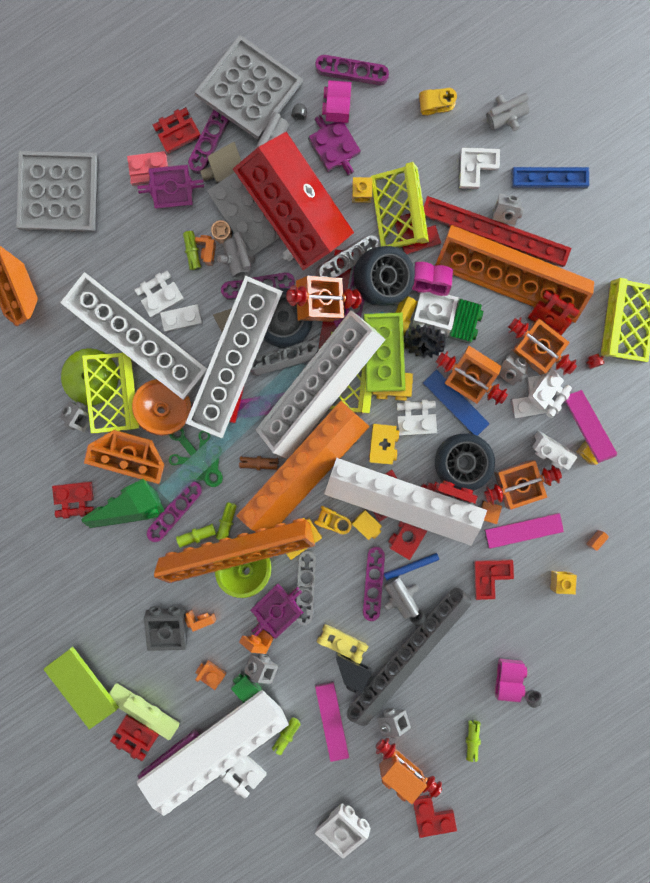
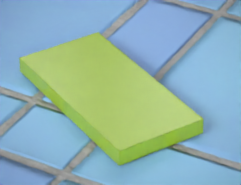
M403 312L363 314V320L386 339L365 364L366 392L405 391Z
M71 647L43 669L89 730L119 708L74 647Z

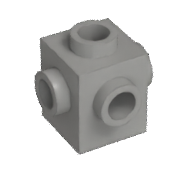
M499 193L493 210V220L507 225H515L517 219H521L523 215L522 199L515 195Z
M511 351L500 362L501 369L499 375L504 381L509 382L513 386L517 381L522 382L528 375L526 371L530 364L523 357Z
M69 401L62 409L60 418L65 422L64 426L71 430L77 429L85 432L89 425L88 407L80 402L75 404Z
M251 654L244 673L250 676V680L255 683L272 684L278 665L272 662L266 654Z
M388 708L377 718L383 737L398 738L411 729L406 710Z

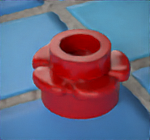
M599 353L588 357L589 361L586 364H588L590 369L605 364L603 360L605 357H600Z

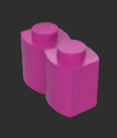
M328 80V87L324 86L323 99H327V103L323 102L322 115H326V121L349 123L351 82Z
M415 262V281L412 290L430 292L438 296H448L452 287L453 269L443 265L434 266L427 262Z
M499 658L495 684V697L497 700L521 702L522 697L525 696L523 681L524 678H527V667L522 661Z

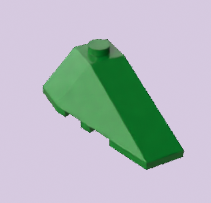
M141 479L123 488L121 495L117 498L111 497L107 500V505L97 507L84 516L81 521L89 528L153 519L164 512L158 492L144 479Z

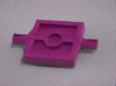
M317 116L314 120L320 129L308 137L309 142L327 172L342 166L347 176H349L350 173H354L349 161L359 155L361 150L345 123L333 122L326 125L322 116Z
M188 165L149 168V185H138V189H145L138 190V193H150L153 198L154 208L193 205V189L204 188V184H199L204 183V180L192 181Z
M279 584L275 585L250 610L259 623L251 632L258 636L264 629L274 639L278 638L304 613L295 601L302 593L299 590L300 588L296 587L289 594Z

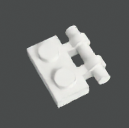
M168 270L162 274H156L155 278L148 282H142L141 286L134 289L138 296L144 292L147 295L141 302L151 318L184 300L175 282L167 285L165 280L171 278ZM160 284L162 289L152 293L151 288Z
M550 368L546 374L541 376L528 396L540 410L547 407L549 410L546 415L550 418L559 413L562 403L569 398V392L572 389L569 385H565L563 389L560 387L564 380L553 368ZM554 394L557 396L555 401L552 400Z
M425 399L421 400V402H410L408 400L404 401V403H397V411L404 410L405 416H397L399 435L437 433L436 414L428 415V409L436 408L435 401ZM411 410H422V415L411 416Z
M247 755L230 767L227 772L225 771L219 776L222 782L228 783L234 789V793L240 794L246 799L249 792L245 787L249 785L254 789L263 780L267 772ZM234 773L242 779L240 783L232 777Z

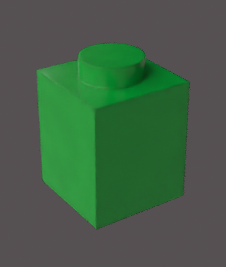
M239 673L232 680L234 683L231 690L243 703L262 690L261 686L251 681L250 676L246 673L243 675Z

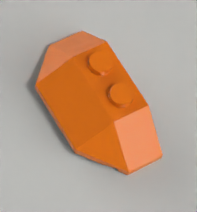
M0 246V308L3 315L9 321L13 322L15 326H20L31 318L38 297L24 263Z
M113 430L90 443L84 460V464L144 479L156 484H160L164 463L152 440Z

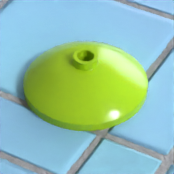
M92 348L81 349L70 355L65 361L61 371V383L64 391L73 401L87 405L82 356L106 354L103 351ZM109 358L105 363L113 371L117 368L112 358ZM95 359L87 360V367L95 373L101 364ZM102 366L96 375L106 381L112 373ZM113 375L107 384L116 390L119 379ZM93 377L89 385L90 388L97 392L103 383ZM104 386L98 394L108 400L114 392L107 386ZM96 396L91 402L92 405H98L104 401Z
M267 558L216 571V581L219 587L232 597H252L258 594L268 583L271 575V560ZM249 568V573L245 574V570Z

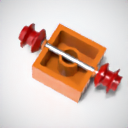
M306 276L296 280V286H291L286 295L287 301L291 306L297 304L298 320L332 322L344 318L343 306L346 309L350 307L357 309L362 302V296L357 289L352 291L346 289L343 292L342 278Z
M521 317L518 320L514 318L508 325L510 329L508 333L515 332V338L521 337L511 351L523 357L530 364L529 367L538 374H546L555 362L556 370L560 368L564 370L563 375L567 373L570 375L576 369V359L570 361L569 354L561 356L570 342L542 320L534 321L529 328L528 322L525 324L521 323Z
M471 346L466 348L457 363H455V356L452 358L448 357V351L445 354L441 352L436 360L438 364L436 368L444 367V373L451 370L445 381L446 385L478 404L486 392L488 393V401L491 399L496 400L495 405L498 403L502 404L508 396L506 393L507 389L500 390L499 384L491 386L499 375L501 365Z
M528 460L495 471L494 474L498 485L494 484L493 489L486 487V491L483 493L487 503L490 502L494 505V500L498 499L500 502L503 500L505 507L511 510L548 498L543 482L548 486H551L552 481H556L559 484L562 474L559 468L551 465V470L543 468L542 475H540L536 461Z
M382 738L375 746L377 749L376 754H383V761L379 764L381 781L388 789L393 788L401 800L404 802L407 800L411 804L414 803L422 792L428 791L429 798L439 796L442 791L441 781L434 782L435 776L424 777L422 770L395 749V743L391 745L388 743L389 738Z

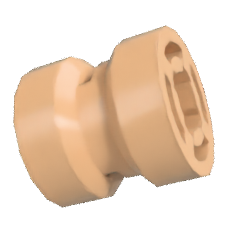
M219 220L213 223L211 232L218 243L223 244L225 240L232 238V231L227 222Z

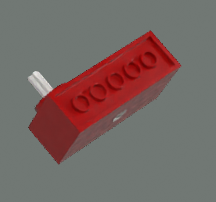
M287 132L262 144L233 168V171L288 248L283 252V258L289 262L295 258L303 271L332 252L354 233Z

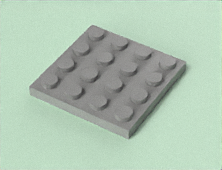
M239 35L197 88L195 96L259 140L273 112L280 113L300 87L303 79Z
M19 151L16 228L21 230L95 232L97 154Z
M235 172L207 190V193L229 224L233 233L241 232L248 256L255 255L280 238Z

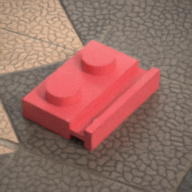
M165 151L127 156L132 186L149 184V168L168 166Z

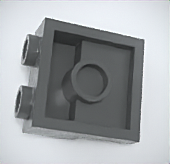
M153 606L146 610L144 627L147 651L186 650L185 609H180L178 606H171L168 609H160L158 606Z

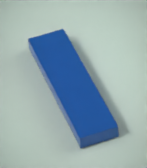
M589 167L512 168V188L589 187Z
M436 369L423 382V385L472 434L478 436L490 423L459 392L446 385V378Z

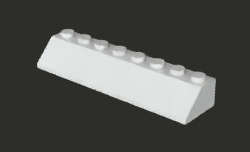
M85 272L60 302L183 400L203 381L207 371L204 365Z
M245 276L186 424L223 438L283 291Z
M352 310L256 428V432L273 453L288 459L386 340Z
M336 458L324 493L327 496L472 546L487 512L483 508Z
M261 690L139 779L137 785L151 807L165 816L275 734L279 733L289 725L282 708Z

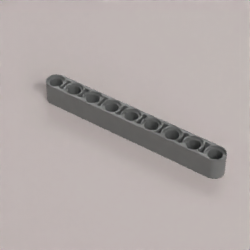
M453 588L349 706L347 710L348 720L360 726H365L374 718L467 611L472 602L468 594L460 588Z

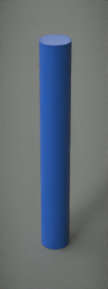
M435 553L384 573L387 581L440 559L438 554Z

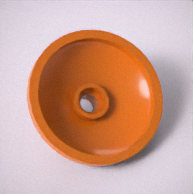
M154 379L146 382L137 390L133 398L132 411L137 423L147 432L155 435H170L185 426L191 411V401L189 396L183 400L159 380ZM162 408L164 413H159L157 410Z

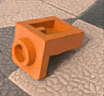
M207 235L195 237L197 245L205 246L201 251V259H203L205 265L213 266L216 251L215 240Z
M189 610L185 617L186 625L188 628L191 627L192 632L211 625L217 620L214 613L208 614V612L198 615L196 620L193 610Z
M263 629L258 636L242 635L239 643L251 653L266 654L274 638L268 631Z
M208 660L205 665L201 663L196 670L197 677L195 681L201 680L216 690L225 677L226 672Z

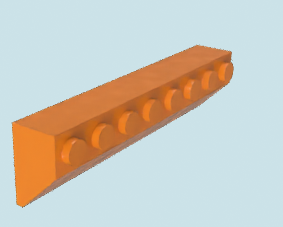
M453 225L450 226L435 266L443 265L452 268L454 276L533 307L539 300L545 304L548 302V300L542 297L546 290L552 294L555 293L559 295L561 300L574 304V307L580 310L576 317L571 314L567 316L574 323H576L594 293L593 280ZM556 305L552 307L560 313L563 311Z
M341 400L236 516L255 532L261 528H267L268 530L274 528L276 524L282 523L335 464L336 458L341 459L370 426Z
M300 518L293 520L291 524L280 523L268 530L267 528H261L256 530V533H242L237 535V538H223L218 543L208 542L201 544L199 548L188 547L183 549V552L166 553L164 557L158 559L154 577L167 583H173L313 547L315 542L311 524L307 520Z

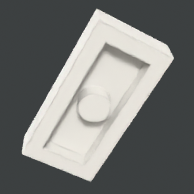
M198 304L160 313L164 332L203 324Z

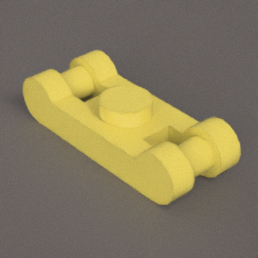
M324 624L322 628L323 633L321 636H318L316 642L360 664L363 659L362 655L369 646L330 625ZM330 634L335 636L333 641L328 640ZM353 645L357 647L355 653L350 651Z

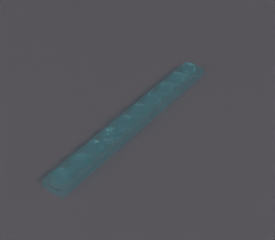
M304 363L286 367L238 412L235 423H228L223 438L215 435L212 436L157 488L161 494L172 503L276 405L306 365Z

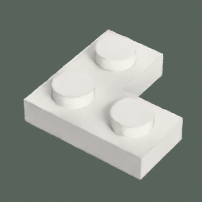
M461 148L459 188L479 189L480 170L498 171L500 149Z
M542 375L526 378L529 394ZM528 397L511 400L514 418L544 414L549 410L547 407L540 410Z

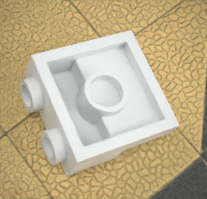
M420 292L411 327L416 328L417 324L421 327L427 324L429 328L435 326L434 330L440 329L441 334H445V337H448L452 330L459 297L451 295L438 296L430 292Z
M539 430L535 434L536 442L532 446L536 450L535 454L544 460L546 457L553 461L551 464L561 470L563 467L569 470L577 456L569 448Z
M341 803L330 813L329 818L316 828L315 834L344 859L368 839L371 828L365 819H360L355 815V811L351 806H345Z

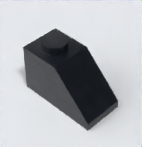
M336 652V660L344 685L351 692L356 693L358 691L362 693L372 674L371 667L363 663H356Z

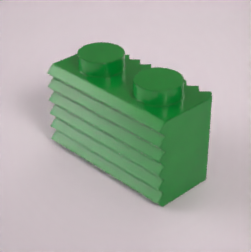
M459 299L452 330L447 338L468 344L472 340H476L478 329H476L477 321L481 322L484 312L481 310L482 305Z

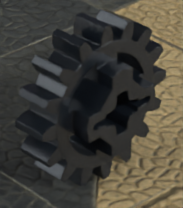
M417 324L416 328L410 327L409 331L406 330L404 348L409 349V353L414 352L416 357L420 355L425 358L428 355L430 358H433V354L439 356L440 352H444L446 345L445 334H441L440 329L434 330L435 326L429 328L427 324H424V327Z

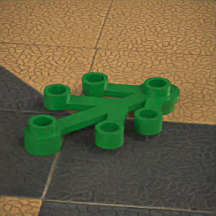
M184 428L180 429L181 435L179 437L175 436V433L170 434V438L179 441L192 458L172 454L169 457V463L173 466L178 464L199 466L204 472H192L190 469H184L181 472V478L183 480H204L209 487L219 486L223 480V475L218 470L219 457L223 450L219 445L211 447L212 461L211 467H209L205 461L207 443L211 438L210 433L205 431L199 433V453L185 437ZM204 432L208 434V438L206 440L202 439L201 437L202 433ZM215 447L220 449L217 455L213 453ZM173 456L178 458L177 463L172 462ZM185 471L190 473L189 478L184 477ZM212 474L217 476L216 481L210 479Z

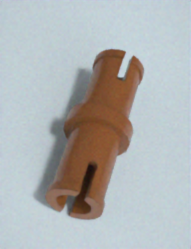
M240 456L239 459L241 461L239 462L240 469L250 468L261 471V469L278 470L279 458Z

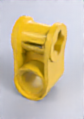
M452 88L421 91L419 93L421 114L432 115L453 110L457 99L456 91Z
M321 505V512L318 519L314 521V524L342 535L347 534L351 530L352 523L347 516ZM340 520L348 522L349 526L346 530L339 529L338 522Z

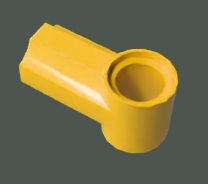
M409 296L399 302L395 312H403V336L410 325V318L418 301Z

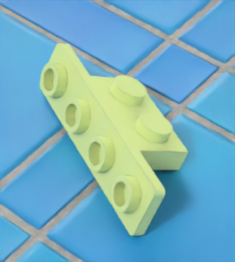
M118 683L114 685L109 693L119 706V709L167 740L172 738L180 725L179 722L160 711L159 708L152 706L142 697L133 694Z

